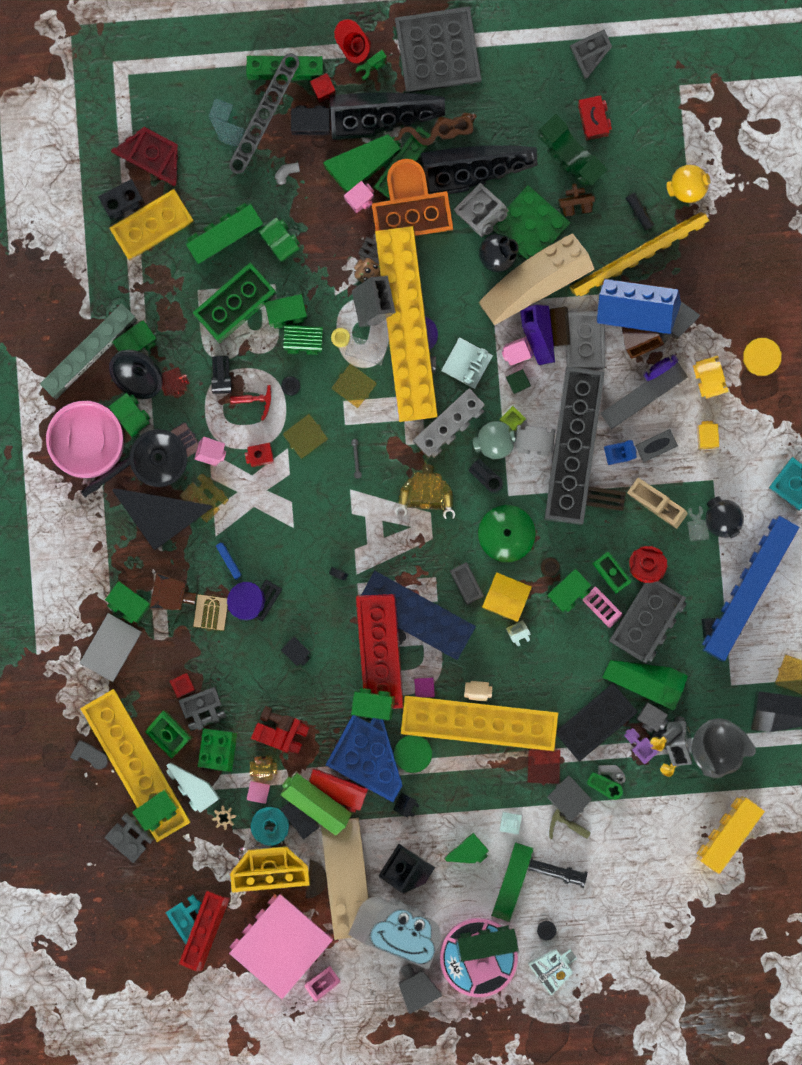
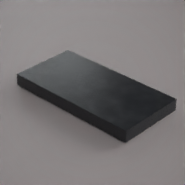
M612 683L557 729L556 735L580 762L637 714L638 711L616 685Z

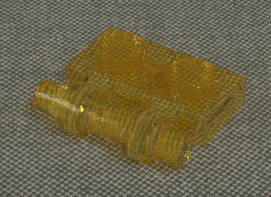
M201 473L197 479L202 484L197 487L192 483L179 496L186 501L212 505L214 508L201 516L207 523L220 511L215 504L220 501L225 505L229 499L225 496V492L222 489L219 490L212 483L213 480L210 477L207 478ZM206 489L214 495L211 500L203 493Z

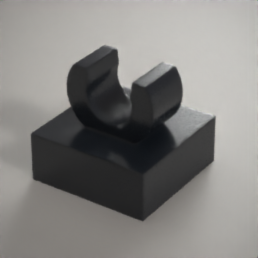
M401 793L393 810L407 818L408 816L414 817L415 814L411 810L413 806L419 808V804L416 803L415 799Z

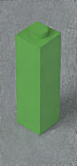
M298 773L284 781L282 785L284 789L281 796L335 836L346 827L352 813Z

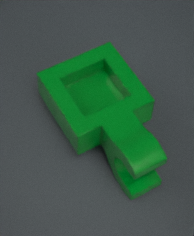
M382 50L368 59L365 64L356 68L357 73L361 70L366 72L361 77L362 81L369 78L370 71L374 69L379 70L386 64L385 53Z

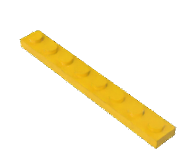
M703 212L697 213L574 283L569 288L576 296L587 294L590 288L603 285L604 279L619 276L623 273L622 270L627 267L632 268L638 265L641 259L650 258L656 254L655 251L670 247L676 239H684L692 230L703 228L705 223L709 221L707 215Z

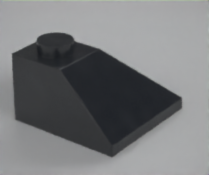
M398 843L378 876L404 894L424 885L435 867Z

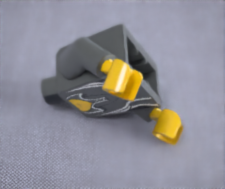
M675 717L674 722H669L667 724V731L662 735L661 739L653 737L650 741V744L654 745L652 749L662 751L666 742L671 765L664 763L660 771L667 777H671L674 774L675 767L678 768L680 765L692 764V737L687 722H685L683 717Z

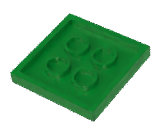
M527 185L507 208L509 211L506 218L501 222L498 221L493 226V232L514 239L519 246L517 253L525 260H528L552 245L571 222Z

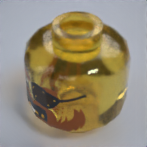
M256 756L253 761H250V777H253L257 782L271 781L274 774H277V763H273L271 756Z

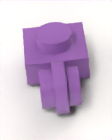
M633 728L626 731L624 735L631 744L634 742L637 744L631 750L644 765L659 752L652 749L654 745L650 744L646 737L639 741L640 735Z

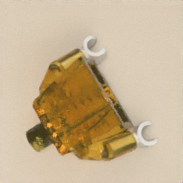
M429 464L423 465L422 473H414L413 478L408 479L402 486L399 496L400 506L396 508V515H398L400 508H403L405 511L404 517L408 513L407 508L444 510L443 517L445 519L446 512L451 511L452 519L455 517V512L451 509L453 506L452 490L447 482L442 480L441 474L434 473V466Z

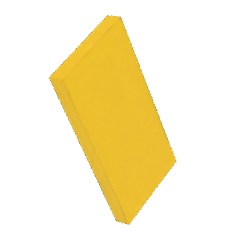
M175 189L109 227L130 261L194 221Z

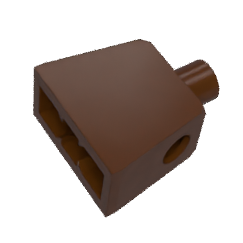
M622 327L625 349L631 359L665 345L658 332Z

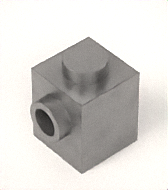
M649 703L644 705L637 717V720L643 723L642 727L651 733L653 730L658 731L659 728L663 730L668 722L666 719L667 714Z

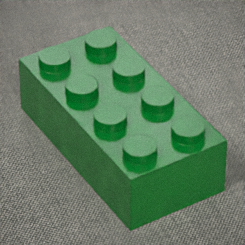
M249 263L192 313L220 344L265 305L264 302L270 301L276 295V291L258 270Z

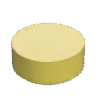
M344 328L335 329L331 335L332 343L339 348L347 346L350 342L349 332Z

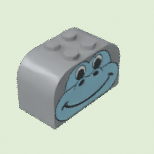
M381 897L369 898L360 906L348 934L366 945L426 969H429L441 940V931L438 924L432 919L425 917L426 912L394 898L386 900Z

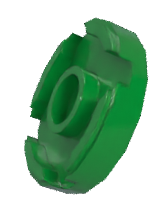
M408 735L398 741L395 746L394 757L397 765L402 770L409 773H417L427 768L431 762L432 750L428 741L423 737Z

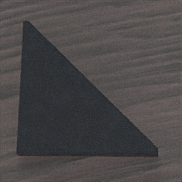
M118 488L112 490L154 550L214 508L209 504Z

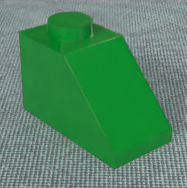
M473 832L445 856L444 859L447 862L474 864L478 861L481 863L488 857L486 853L489 850Z

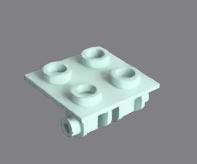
M459 337L441 371L475 389L493 355L489 354L487 350L480 349Z

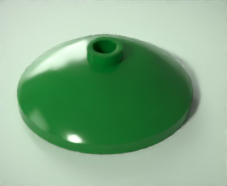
M501 505L491 509L481 520L478 529V539L482 549L489 557L500 562H514L526 556L533 547L536 536L535 526L531 517L521 508L512 505ZM504 530H510L511 535L505 536Z

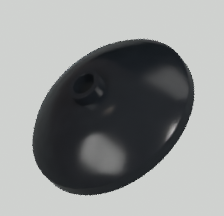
M122 350L116 353L110 361L109 372L112 380L120 390L129 396L133 394L138 399H150L161 390L163 386L162 373L157 364L147 355L134 350Z
M153 429L140 435L133 443L130 451V465L136 477L143 483L155 487L167 486L177 481L184 473L187 465V451L181 439L174 433L163 429ZM157 453L162 455L161 460L154 458Z

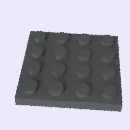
M470 6L395 18L406 93L481 82Z

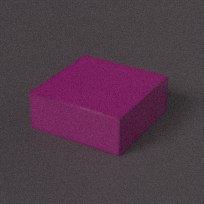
M433 677L414 679L415 697H435Z

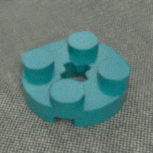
M262 808L252 818L251 833L261 844L268 846L277 845L288 835L289 820L279 808ZM267 821L275 823L274 831L270 832L269 829H265Z

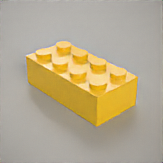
M743 796L735 798L730 805L732 809L729 814L725 813L719 821L721 825L718 829L714 828L708 836L710 839L706 845L703 844L696 853L698 854L696 859L719 875L765 812Z

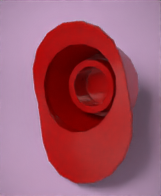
M351 19L340 21L334 31L338 46L350 62L360 63L364 61L371 49L369 37L355 21Z

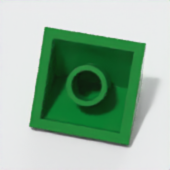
M162 711L145 731L171 759L193 738L167 711Z

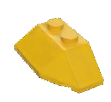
M287 846L248 850L230 872L232 892L310 885L308 865Z

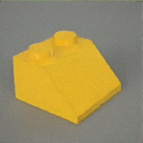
M496 572L482 608L518 622L532 587Z

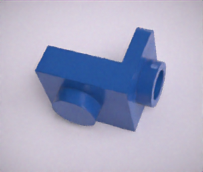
M633 440L604 447L608 465L628 462L637 458Z

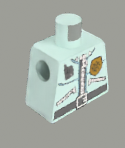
M554 949L528 964L552 995L573 973L568 965L576 960L577 957L571 949L563 955H560Z

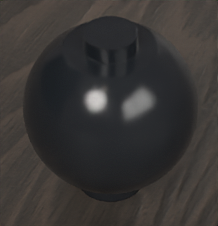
M503 234L488 236L483 240L479 248L481 263L485 268L493 272L508 270L516 260L519 250L518 243Z
M720 496L711 499L707 503L709 509L705 517L706 525L710 532L721 538H734L739 535L744 523V514L740 506L731 500H722Z

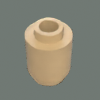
M470 681V683H465L464 698L486 702L487 698H491L492 687L489 686V682Z

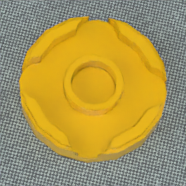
M758 338L752 340L746 346L743 352V362L750 373L757 376H767L779 367L781 351L774 341L768 338Z

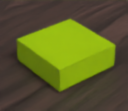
M512 406L499 420L516 431L517 425H522L526 418Z

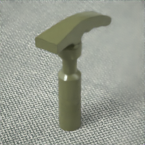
M558 809L554 812L549 828L550 839L553 838V828L557 820L560 823H565L568 825V828L586 839L591 834V832L577 823L567 820L564 815L560 816Z

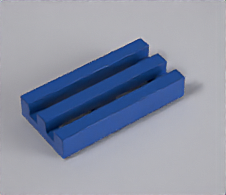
M224 543L217 544L216 548L234 579L242 577Z

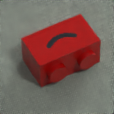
M601 95L579 100L578 109L586 141L608 136L612 126L610 119H606L605 112H607L606 101H602Z

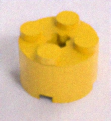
M718 355L697 361L696 365H693L696 379H701V383L698 386L702 397L706 396L707 399L728 392V388L725 387L726 381Z

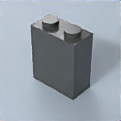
M388 276L370 277L352 290L359 327L377 325L396 313Z

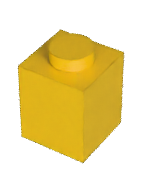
M702 421L701 425L697 426L698 450L717 449L719 447L718 424H713V421Z

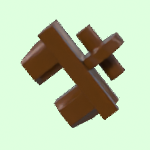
M576 183L572 184V190L565 191L566 196L573 195L572 197L558 199L565 216L575 215L574 205L581 204L582 213L592 212V202H595L592 193L578 195L585 193L584 187L577 189Z

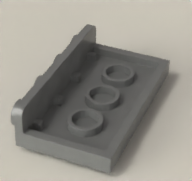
M659 581L644 583L609 642L643 663L651 662L657 653L654 651L658 644L662 645L667 637L665 635L668 628L672 629L677 619L674 617L677 612L681 613L687 604L685 602L686 597Z

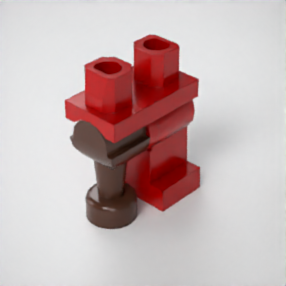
M265 706L260 720L264 722L271 720L278 724L275 730L262 723H257L251 739L286 753L290 751L299 754L303 744L294 741L296 733L306 737L310 728L301 723L302 720L288 715L282 716L273 713L271 707Z

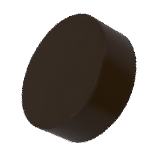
M550 557L542 561L540 569L545 576L553 577L559 572L560 565L555 558Z

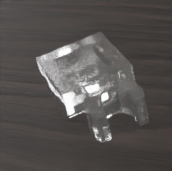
M699 507L698 515H694L691 508L688 510V515L692 519L691 522H687L690 542L709 539L706 520H701L703 514L702 507Z

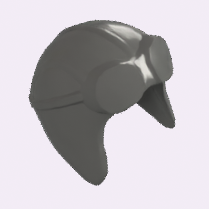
M722 718L711 719L705 722L697 730L692 741V755L696 764L701 768L703 775L713 778H721L726 774L737 771L742 766L745 756H754L756 753V748L747 734L731 721Z

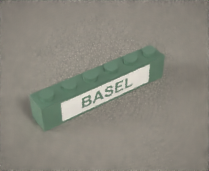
M121 303L40 385L57 400L113 345L112 341L125 333L137 321L136 317Z

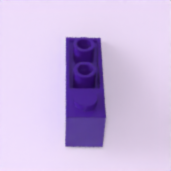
M528 306L520 311L521 322L538 365L554 363L555 355L549 306Z

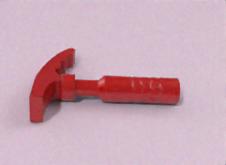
M267 385L265 396L264 394H260V396H230V403L265 401V410L261 417V421H264L271 404V385Z

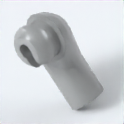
M298 162L285 164L279 168L275 174V179H277L276 181L279 185L287 182L286 177L288 174L300 172Z
M599 765V775H609L618 784L625 782V774L618 766Z

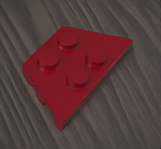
M143 127L135 135L128 137L125 142L111 150L112 154L176 187L178 144Z

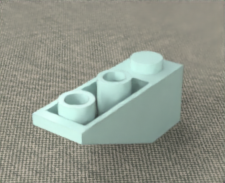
M173 763L166 765L168 767L166 772L172 780L176 779L180 784L177 786L184 796L188 795L191 800L189 804L194 811L198 810L201 813L220 799L209 782Z

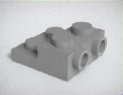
M481 183L454 209L456 214L481 237L489 235L493 231V226L498 221H503L509 211Z

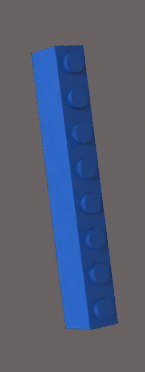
M781 516L777 517L776 520L773 518L767 528L770 530L767 536L763 535L760 539L758 552L754 551L749 559L751 564L748 569L744 568L739 577L742 579L739 586L735 585L730 593L732 595L730 602H725L721 609V612H723L721 618H716L711 627L714 629L710 636L707 635L702 643L704 646L702 651L722 662L726 660L800 528Z

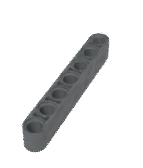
M288 53L283 57L230 160L229 167L233 173L240 174L244 172L299 66L300 62L297 55ZM287 57L295 58L296 65L290 68L285 64ZM279 74L287 76L286 84L281 85L277 82L276 78ZM271 91L278 93L279 98L275 102L268 99V93ZM260 109H268L270 116L267 119L261 118L259 115ZM254 125L259 126L261 129V133L258 136H254L250 132L251 127ZM245 142L252 145V151L249 153L242 150V144ZM236 159L243 162L244 166L240 170L235 169L233 166V161Z

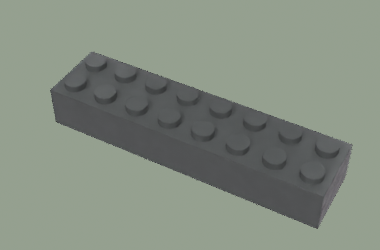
M568 366L565 369L544 520L583 525L605 372Z

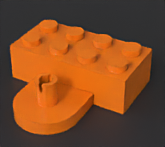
M402 159L395 162L390 167L387 175L390 201L371 204L375 230L380 231L414 226L415 236L453 230L447 191L428 194L425 172L419 163L411 159Z

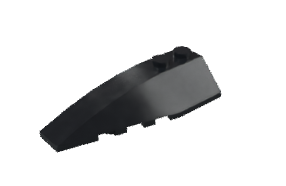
M393 92L329 95L332 140L376 136V133L393 131V128L400 126L408 127L414 122H425L445 116V97Z
M470 146L420 153L421 166L425 172L428 194L446 191L448 194L465 192L470 190V187L480 183L484 185L487 184L486 181L495 178L498 180L511 172L515 174L538 165L537 148L528 146Z

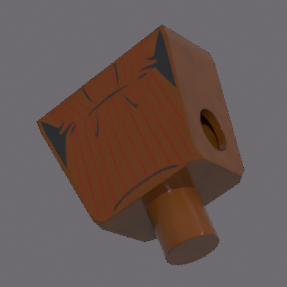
M156 573L149 609L182 610L184 603L195 604L197 594L186 592V583Z

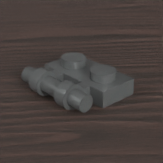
M215 687L179 700L185 719L192 716L195 722L188 724L190 731L195 729L201 730L208 724L213 722L216 724L221 719L227 718L224 710L216 712L215 707L222 704ZM209 710L211 715L201 719L199 713Z
M125 813L121 819L127 824L122 827L117 823L104 838L134 863L146 850L142 841L145 839L151 844L155 838L150 834L149 830L145 831L137 823L138 820L135 817ZM131 828L139 834L137 839L128 832Z

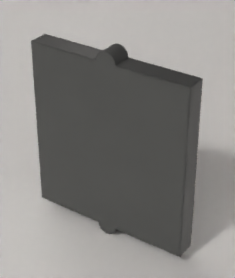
M569 775L560 784H557L556 788L547 796L570 822L579 813H582L583 809L592 800Z

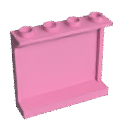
M280 893L279 896L274 894L268 901L270 906L266 911L262 909L256 915L257 921L253 926L249 924L242 932L245 934L241 940L236 939L231 944L230 948L232 950L229 954L278 997L283 999L333 941V937L328 933L326 934Z

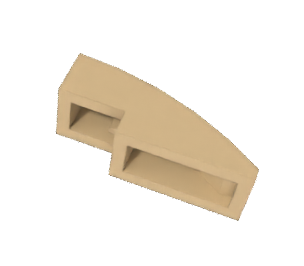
M640 478L636 479L627 492L628 495L676 529L688 514L684 508L671 501L669 497Z

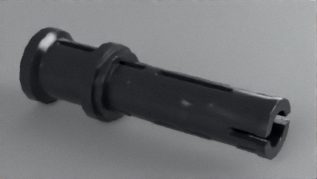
M531 859L528 871L562 879L565 884L580 885L583 889L588 874L587 871L583 873L572 870V867L565 869Z

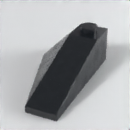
M756 691L751 730L775 732L802 727L801 697Z

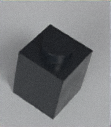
M293 637L281 649L296 666L300 664L304 666L311 659L309 657L311 652L296 637Z

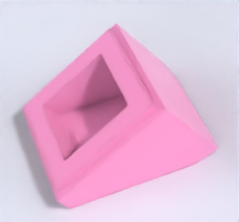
M251 781L247 800L266 804L270 785Z

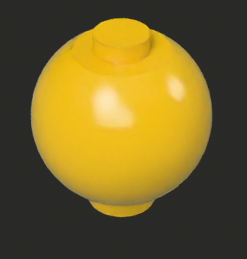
M684 165L675 171L672 181L667 182V191L671 197L676 196L682 202H697L706 195L711 183L710 176L699 166Z

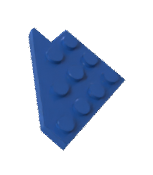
M352 715L326 766L394 802L403 784L384 720L373 718L368 723L356 715Z

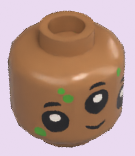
M366 258L363 261L360 259L354 266L356 270L354 276L361 283L370 277L381 276L379 264L371 258Z

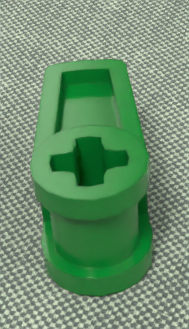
M591 773L587 780L589 786L609 799L617 800L622 796L623 789L621 785L596 773ZM617 786L618 795L610 796L609 788Z

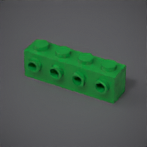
M246 203L241 204L236 208L237 212L232 215L230 213L223 215L219 218L220 222L216 225L211 223L203 228V233L199 235L195 233L187 238L188 242L185 244L198 264L263 224L250 203L248 205Z

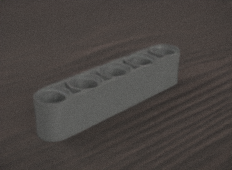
M677 362L669 370L645 382L600 414L609 427L613 429L684 381L688 376L679 362Z

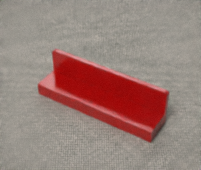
M206 891L181 956L180 965L194 971L203 970L230 900L229 897H223Z

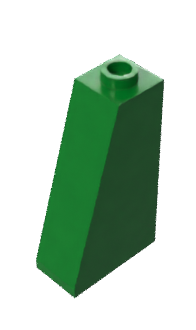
M387 134L326 160L323 164L326 170L347 193L359 182L362 181L364 183L396 157L401 150L399 147L401 144L398 140L394 141V137L391 138Z

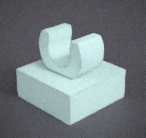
M523 620L506 628L511 640L517 646H520L519 640L524 637L527 642L530 641L528 636L530 632Z
M503 812L499 831L519 835L522 815Z

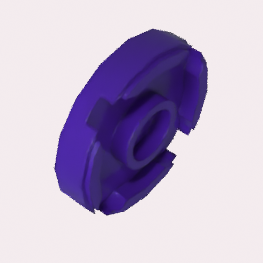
M672 354L671 359L665 357L651 366L650 372L647 373L645 371L643 374L645 380L650 381L669 370L679 361L677 356Z
M242 582L235 585L227 598L228 610L240 620L254 619L263 610L265 604L263 591L251 582Z

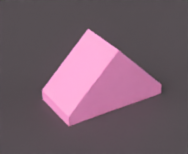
M329 966L308 980L304 986L316 1002L341 981Z

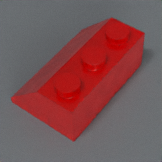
M315 768L312 770L309 779L311 784L334 801L346 805L345 809L355 813L356 810H361L368 788Z

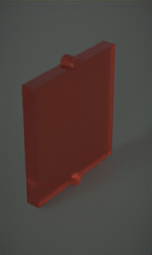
M528 749L527 783H541L542 785H545V783L559 784L560 750Z

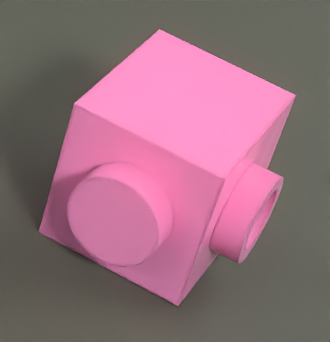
M361 181L344 195V199L358 213L362 208L366 210L371 206L374 199L372 194L374 190L368 183L364 184Z
M523 337L505 344L502 355L504 360L508 361L511 366L532 358L533 351L527 337Z
M203 437L198 443L194 460L217 466L221 461H224L226 455L224 450L225 443Z

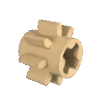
M222 806L221 812L218 810L214 811L217 817H214L212 820H217V828L220 825H224V829L227 830V824L233 826L234 822L231 820L237 816L230 813L232 808L225 810V807ZM227 813L229 821L221 822L220 814Z

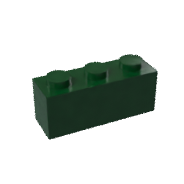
M509 925L497 927L498 931L495 932L485 929L479 930V935L471 936V932L459 934L460 938L455 939L459 962L519 952L515 928L510 929Z

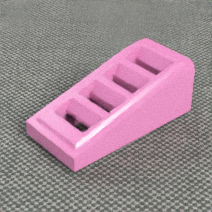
M596 586L582 599L609 628L623 617V614ZM598 594L599 597L591 604L589 601ZM602 600H604L605 602L598 609H596L595 607ZM609 605L610 608L602 615L601 612ZM614 611L615 614L607 620L606 618Z

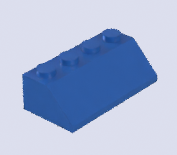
M604 279L599 294L597 323L671 334L681 305L679 290Z

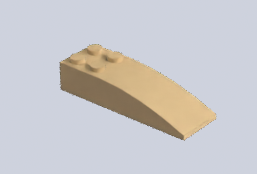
M572 233L520 264L496 284L479 301V304L492 323L496 325L595 269L588 252Z
M359 818L349 819L346 827L336 836L321 825L334 940L353 938L348 935L360 906L369 899Z

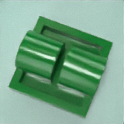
M203 728L198 767L232 772L237 733Z

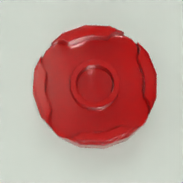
M643 546L632 553L629 559V569L637 580L643 583H653L664 577L667 571V559L660 549L653 546Z

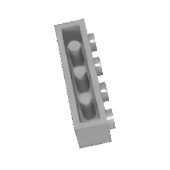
M469 388L425 428L413 442L428 459L431 456L435 458L442 451L441 447L445 443L449 445L456 438L455 434L459 430L463 432L470 426L469 421L473 417L477 419L484 413L483 408L485 404Z

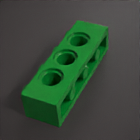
M247 56V79L272 80L284 56ZM298 56L300 63L292 80H313L323 75V56ZM287 57L285 64L292 68L296 65V60L294 57ZM279 74L276 79L287 80V76Z

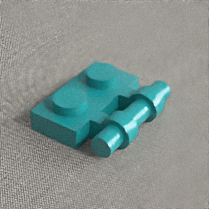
M194 894L187 898L191 904L189 907L186 908L184 903L181 902L166 912V915L185 944L195 923L190 912L195 910L198 915L202 904L200 900L197 901Z

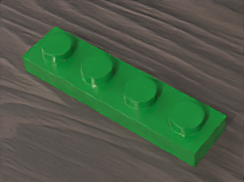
M419 126L416 128V131L422 138L430 137V134ZM411 135L378 180L374 189L390 199L387 183L390 167L402 159H411L417 162L421 157L420 153L424 152L429 145L419 143Z

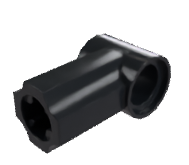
M229 356L212 357V394L232 393Z
M480 458L468 469L490 493L497 494L503 489L502 479ZM498 480L500 482L499 487L491 489L489 487L490 481Z

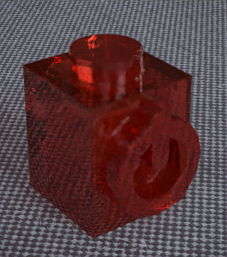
M179 367L163 372L162 390L164 395L174 396V398L185 395V391L188 390L187 385L190 384L186 373L182 375Z

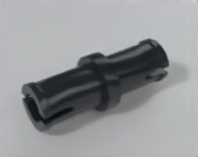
M636 192L625 198L634 212L633 216L638 218L644 231L655 225L646 211L647 207L642 205Z

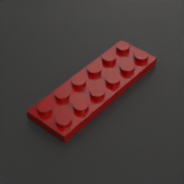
M395 594L357 595L356 605L363 688L371 689V693L379 694V691L390 692V696H395L393 709L403 708L404 699Z

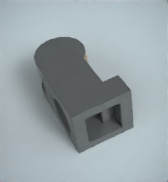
M79 740L70 758L76 761L83 758L89 761L96 769H103L109 764L107 754L82 740Z

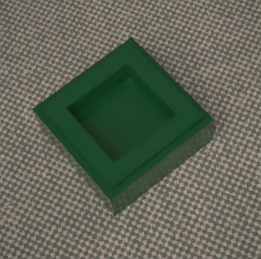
M523 369L506 377L514 395L531 387Z

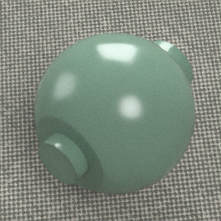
M489 422L480 429L478 437L473 438L474 449L477 453L482 452L490 459H502L512 452L516 442V432L503 422Z

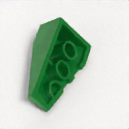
M610 660L602 678L674 711L683 692L688 675L671 667Z

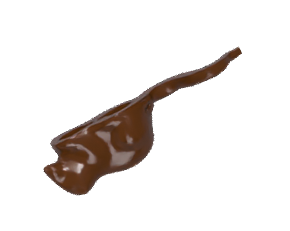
M464 112L460 117L453 119L440 117L436 120L431 130V135L428 138H422L412 127H403L398 137H394V141L400 140L405 132L411 133L423 145L432 144L436 136L447 140L460 134L468 135L473 132V123L477 115Z

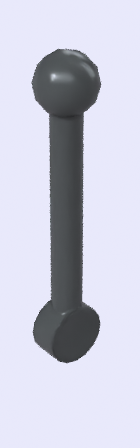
M353 439L351 445L354 449L356 470L354 477L360 479L362 474L359 472L357 451L359 442L357 439Z

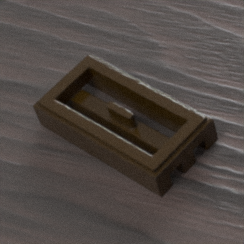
M589 486L586 506L623 511L626 492ZM591 491L619 495L621 499L592 495ZM591 498L610 502L620 503V506L594 503L589 501Z

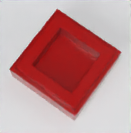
M188 673L170 680L177 698L195 691Z

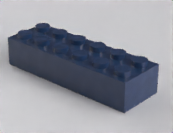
M374 570L361 595L395 594L398 628L458 660L476 626Z

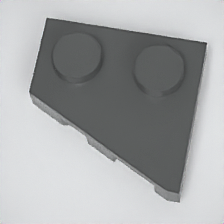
M605 29L569 46L584 79L590 76L612 47Z

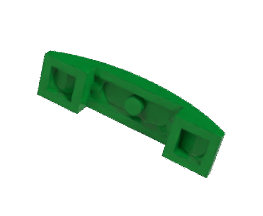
M515 842L491 914L492 917L510 922L534 848Z

